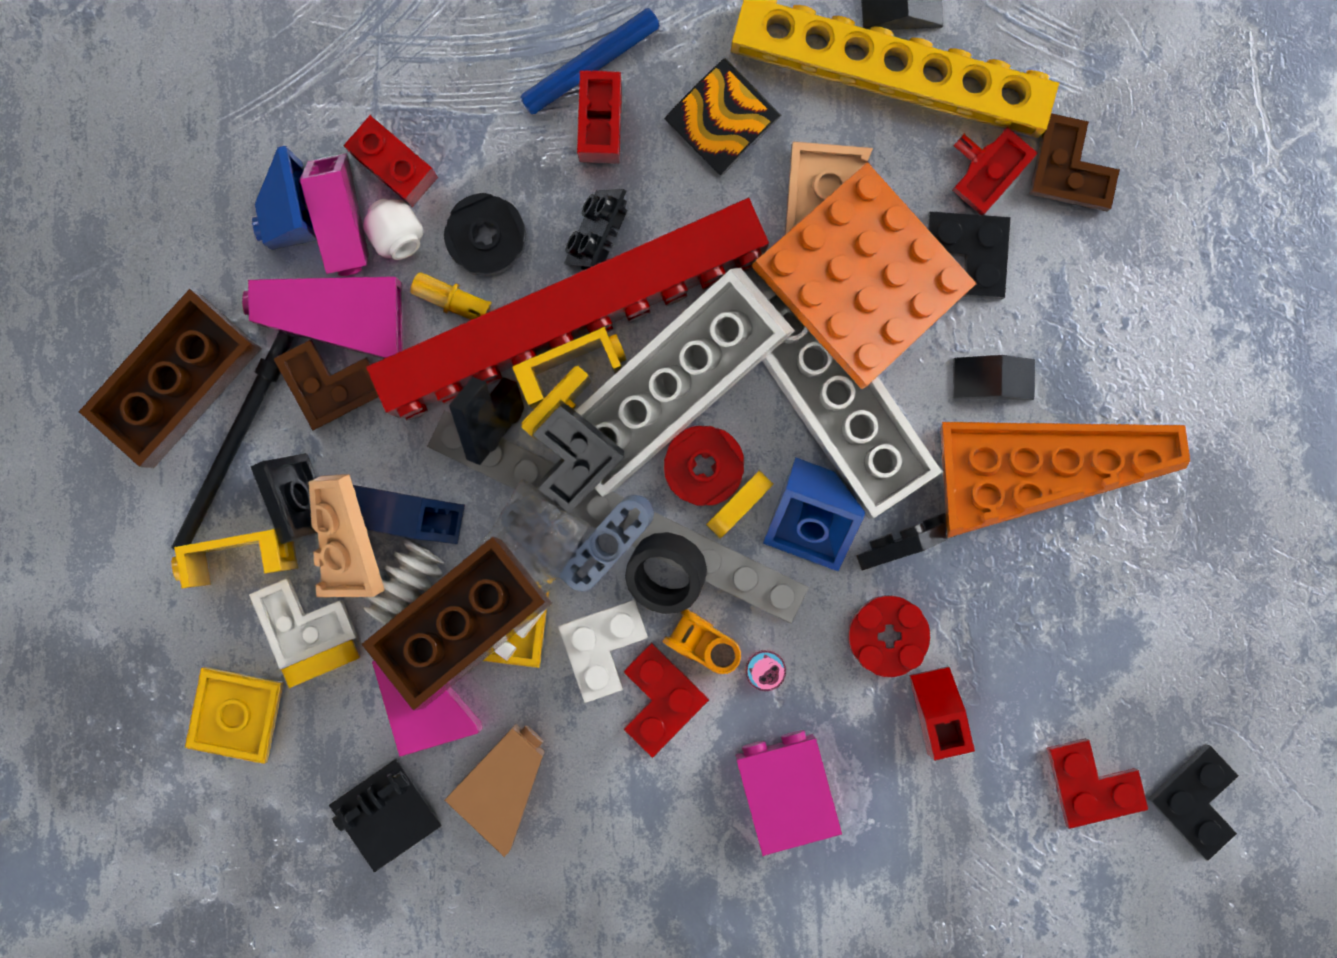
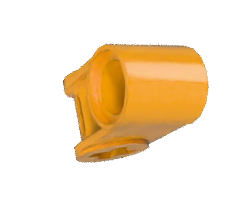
M689 609L680 612L682 617L670 637L665 636L662 641L681 655L697 661L718 674H728L734 671L739 666L741 660V649L733 638L716 629L713 624ZM693 625L694 629L690 633L686 642H683L682 640L685 634L687 633L690 626ZM725 643L733 648L735 658L731 664L720 666L713 661L711 651L718 644Z

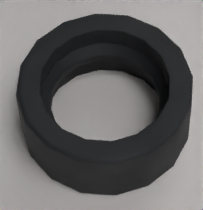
M669 532L654 533L642 539L635 548L627 563L625 580L628 590L635 600L647 609L662 614L679 613L691 607L699 597L705 583L707 566L704 555L698 547L684 536ZM654 557L671 559L682 566L688 574L689 582L687 586L678 589L662 587L652 581L646 574L644 562Z

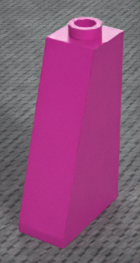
M397 277L248 280V291L243 292V312L245 315H249V321L259 326L280 330L285 333L381 359L403 351L402 282Z

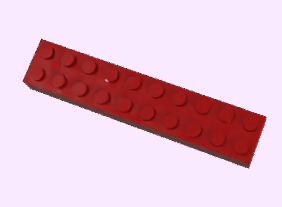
M748 197L366 366V369L385 412L398 418L405 417L406 421L412 420L427 413V405L433 402L442 401L443 404L452 402L472 377L486 381L487 386L500 381L503 378L501 372L512 368L514 365L605 327L608 333L614 329L612 323L627 317L628 322L641 319L651 313L650 306L664 301L666 306L677 303L688 297L686 292L689 289L700 284L703 290L708 289L730 269L741 268L744 272L753 269L751 265L767 251L769 241Z

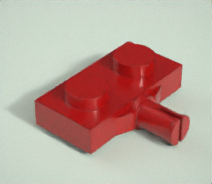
M1008 127L993 143L985 146L983 149L964 133L953 147L967 157L971 163L968 166L966 175L952 191L977 213L984 215L1038 153Z

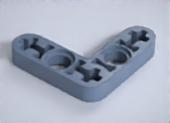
M640 495L627 496L583 543L546 508L531 497L524 496L516 499L506 507L503 513V521L507 530L569 587L581 592L590 590L602 579L647 529L654 517V510L648 499ZM634 508L639 509L641 512L638 516L639 520H635L624 531L619 525L628 516L629 511ZM525 509L530 515L527 518L528 521L522 524L517 518L520 515L519 512ZM542 523L545 528L534 537L531 533ZM604 533L614 536L618 542L617 552L607 553L603 551L599 546V536ZM554 534L561 539L563 543L561 553L555 554L547 550L544 544V537L546 535ZM591 556L598 561L588 571V575L583 578L578 576L579 567L583 566Z

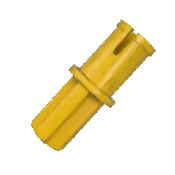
M422 272L417 273L410 288L412 295L444 308L443 313L448 314L451 311L469 320L488 313L487 310H490L492 304L490 301L483 300L459 289L460 285L457 283L452 286Z

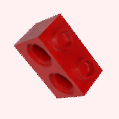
M580 70L577 140L579 162L620 164L621 72Z
M371 115L368 116L343 145L358 162L411 207L418 202L438 179L431 166Z

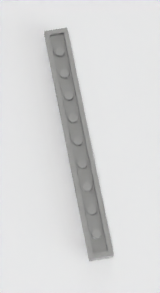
M444 410L427 447L594 528H597L612 510L625 499V497L614 492L602 497L594 488L568 514L538 490V482L549 472L555 463L501 438L498 447L489 453L481 465L466 460L452 414ZM634 508L629 511L628 516L619 525L624 531L635 520H639L638 516L641 513L639 509ZM655 512L651 524L631 545L636 548L642 539L654 533L669 532L684 536L694 543L704 555L707 566L705 582L791 624L809 588ZM655 557L685 572L682 566L673 560Z

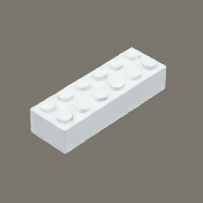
M741 268L730 269L575 410L624 450V458L595 487L602 497L621 486L795 332Z
M772 289L763 293L795 332L767 355L762 362L853 497L863 508L868 519L877 517L941 474V469L879 377H876L867 387L861 389Z

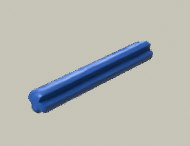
M644 9L525 91L520 97L521 102L530 114H536L578 85L580 70L598 71L656 31L660 26L658 18L651 9Z

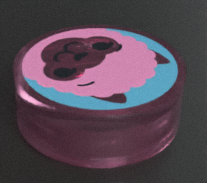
M759 650L748 658L745 665V674L747 680L754 688L760 691H771L783 683L786 676V666L783 659L774 651Z

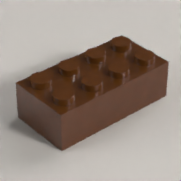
M188 289L78 412L139 467L154 469L262 348L203 295Z
M492 536L364 641L362 646L412 710L424 709L548 608L552 602L502 539Z

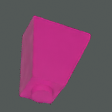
M344 153L308 161L300 177V183L326 274L337 272L339 276H348L358 273L362 270V266L367 265L369 252L362 227L363 224L348 155Z
M372 661L399 757L475 735L483 729L480 719L452 687L426 708L413 711L376 662Z

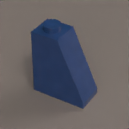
M353 485L367 530L418 540L458 544L464 504Z

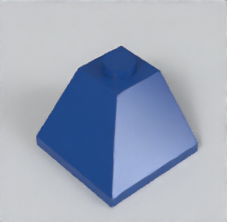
M287 146L277 147L255 202L257 216L252 217V227L257 241L262 240L263 244L271 250L317 241L300 183V177L304 171L303 162Z
M795 457L763 544L839 571L864 519L865 511L834 471Z

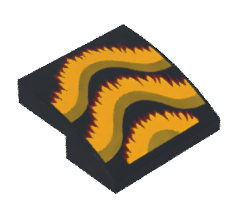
M723 58L680 100L664 119L721 176L731 168L751 145H755L782 115L726 58Z

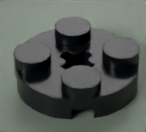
M487 193L473 194L459 201L450 212L451 215L444 229L445 246L452 259L469 273L484 276L502 273L512 267L523 254L526 238L525 225L518 210L507 200ZM485 224L488 229H496V234L492 236L491 244L485 245L483 241L475 242L474 237L479 234L478 227Z

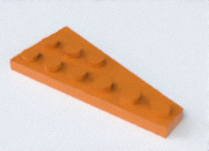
M942 422L940 436L947 538L1186 469L1190 462L1186 426Z

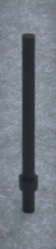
M279 330L266 358L260 359L254 371L257 376L171 546L173 550H175L174 547L192 543L272 381L276 383L281 374L274 358L288 351L294 337Z

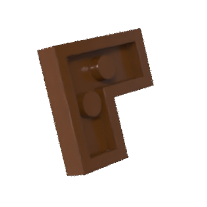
M1051 113L1047 130L1041 137L1029 192L1030 195L1106 212L1111 210L1120 169L1080 161L1089 121Z
M311 339L274 358L312 431L379 397L366 369V366L371 365L368 357L331 375Z

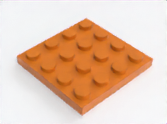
M868 162L751 265L756 273L861 389L867 387L976 284Z

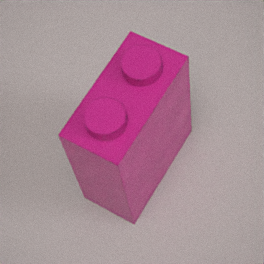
M804 730L782 735V742L766 746L765 741H758L742 746L743 753L735 755L762 856L842 835L817 740L813 734L806 735Z

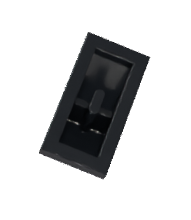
M861 0L862 28L870 30L874 26L889 30L943 27L942 0Z
M1008 355L953 358V398L1034 400L1035 359Z

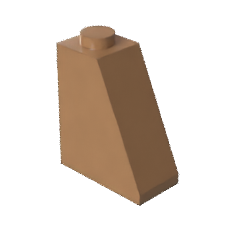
M515 724L444 800L503 857L509 853L513 846L545 753L540 747L543 740L527 725L521 729Z

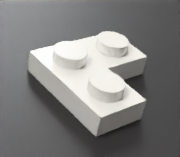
M290 578L249 594L280 670L358 637L343 600L305 615Z
M635 599L558 626L584 703L623 690L611 651L648 638Z

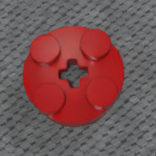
M693 426L679 433L669 444L664 458L665 478L670 489L683 501L696 506L716 505L728 499L738 489L744 474V455L735 438L725 430L712 426ZM698 455H701L704 459L711 456L715 461L711 466L714 473L709 477L704 473L697 476L693 471L697 465L694 458Z
M878 596L867 601L852 617L848 627V643L852 654L861 666L875 675L897 677L907 674L922 664L930 645V628L927 619L916 605L898 596ZM891 624L894 631L900 632V639L894 641L893 647L887 648L885 641L878 640V633L885 632V625Z

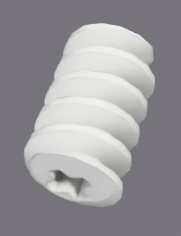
M407 538L403 540V543L409 550V553L403 554L395 551L393 554L400 566L396 568L385 565L384 570L390 577L389 581L382 580L385 591L375 597H366L371 606L369 608L363 606L367 613L384 625L409 605L408 602L412 603L421 596L417 589L427 591L433 586L427 576L440 578L443 574L436 563H445L425 547Z

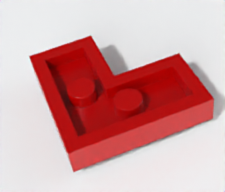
M651 642L623 671L651 699L624 727V731L653 758L709 701V698Z
M1087 738L1047 747L1065 825L1069 829L1148 810L1138 769L1132 768L1098 777L1090 740Z

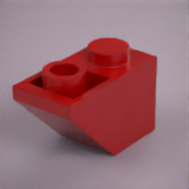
M947 666L909 675L927 754L936 761L975 752L966 710L950 667Z

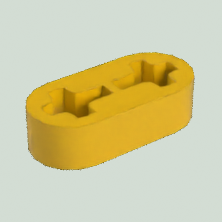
M759 470L710 519L706 526L721 539L774 483Z
M352 639L281 670L288 687L291 688L360 658V655Z

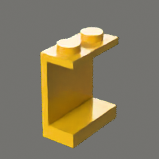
M605 327L512 366L528 405L534 410L546 397L537 374L600 347H604L613 371L616 374L622 368L620 363L627 360L617 334L608 336Z
M275 529L174 547L176 556L172 557L171 560L173 576L176 581H180L181 589L211 585L206 557L207 552L257 543L260 546L264 574L298 569L294 541L281 544Z

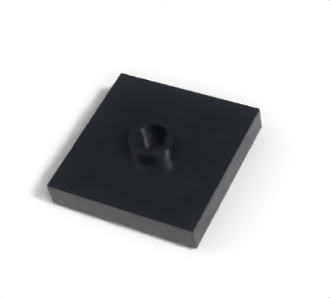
M304 453L261 461L250 466L280 543L284 544L318 535L311 525L309 481L317 477L308 454Z

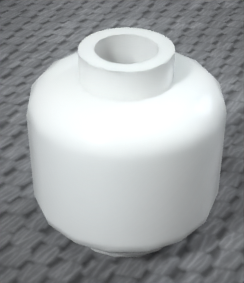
M380 199L374 202L369 207L368 214L365 216L362 225L368 240L377 254L383 258H393L394 260L406 259L420 247V240L423 235L422 225L410 206L403 200Z

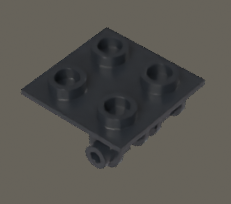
M596 190L595 194H591L587 198L581 212L582 216H584L578 231L573 232L567 242L565 252L568 255L564 264L581 266L583 271L606 261L610 251L602 247L612 248L613 243L607 240L606 237L607 235L617 237L618 232L611 227L620 229L628 210L625 209L627 201L624 200L626 190Z
M397 759L329 804V807L335 814L332 818L334 825L341 832L346 830L373 872H376L442 826Z

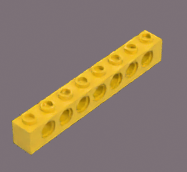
M743 0L730 52L1002 129L1008 127L1013 132L1039 138L1047 130L1059 82L1049 80L1050 76L1040 71L1027 70L1026 73L1010 69L1011 65L1001 60L989 59L987 62L971 58V53L962 49L950 48L948 51L933 48V44L930 41L922 38L912 37L908 41L894 37V33L891 30L883 27L874 26L870 30L855 26V22L847 17L832 16L830 19L816 15V11L810 7L793 5V8L777 4V0ZM772 24H781L787 29L788 35L780 39L773 38L767 32V28ZM813 34L820 35L826 40L827 46L819 50L813 49L807 44L806 38ZM850 45H857L864 50L866 57L862 60H852L846 55L845 48ZM888 56L900 58L904 64V69L901 71H891L886 67L884 58ZM926 67L937 68L941 72L943 80L940 82L929 81L924 76L923 69ZM967 77L976 79L981 85V92H968L964 88L962 80ZM1011 88L1015 90L1020 98L1019 104L1006 102L1002 96V89Z

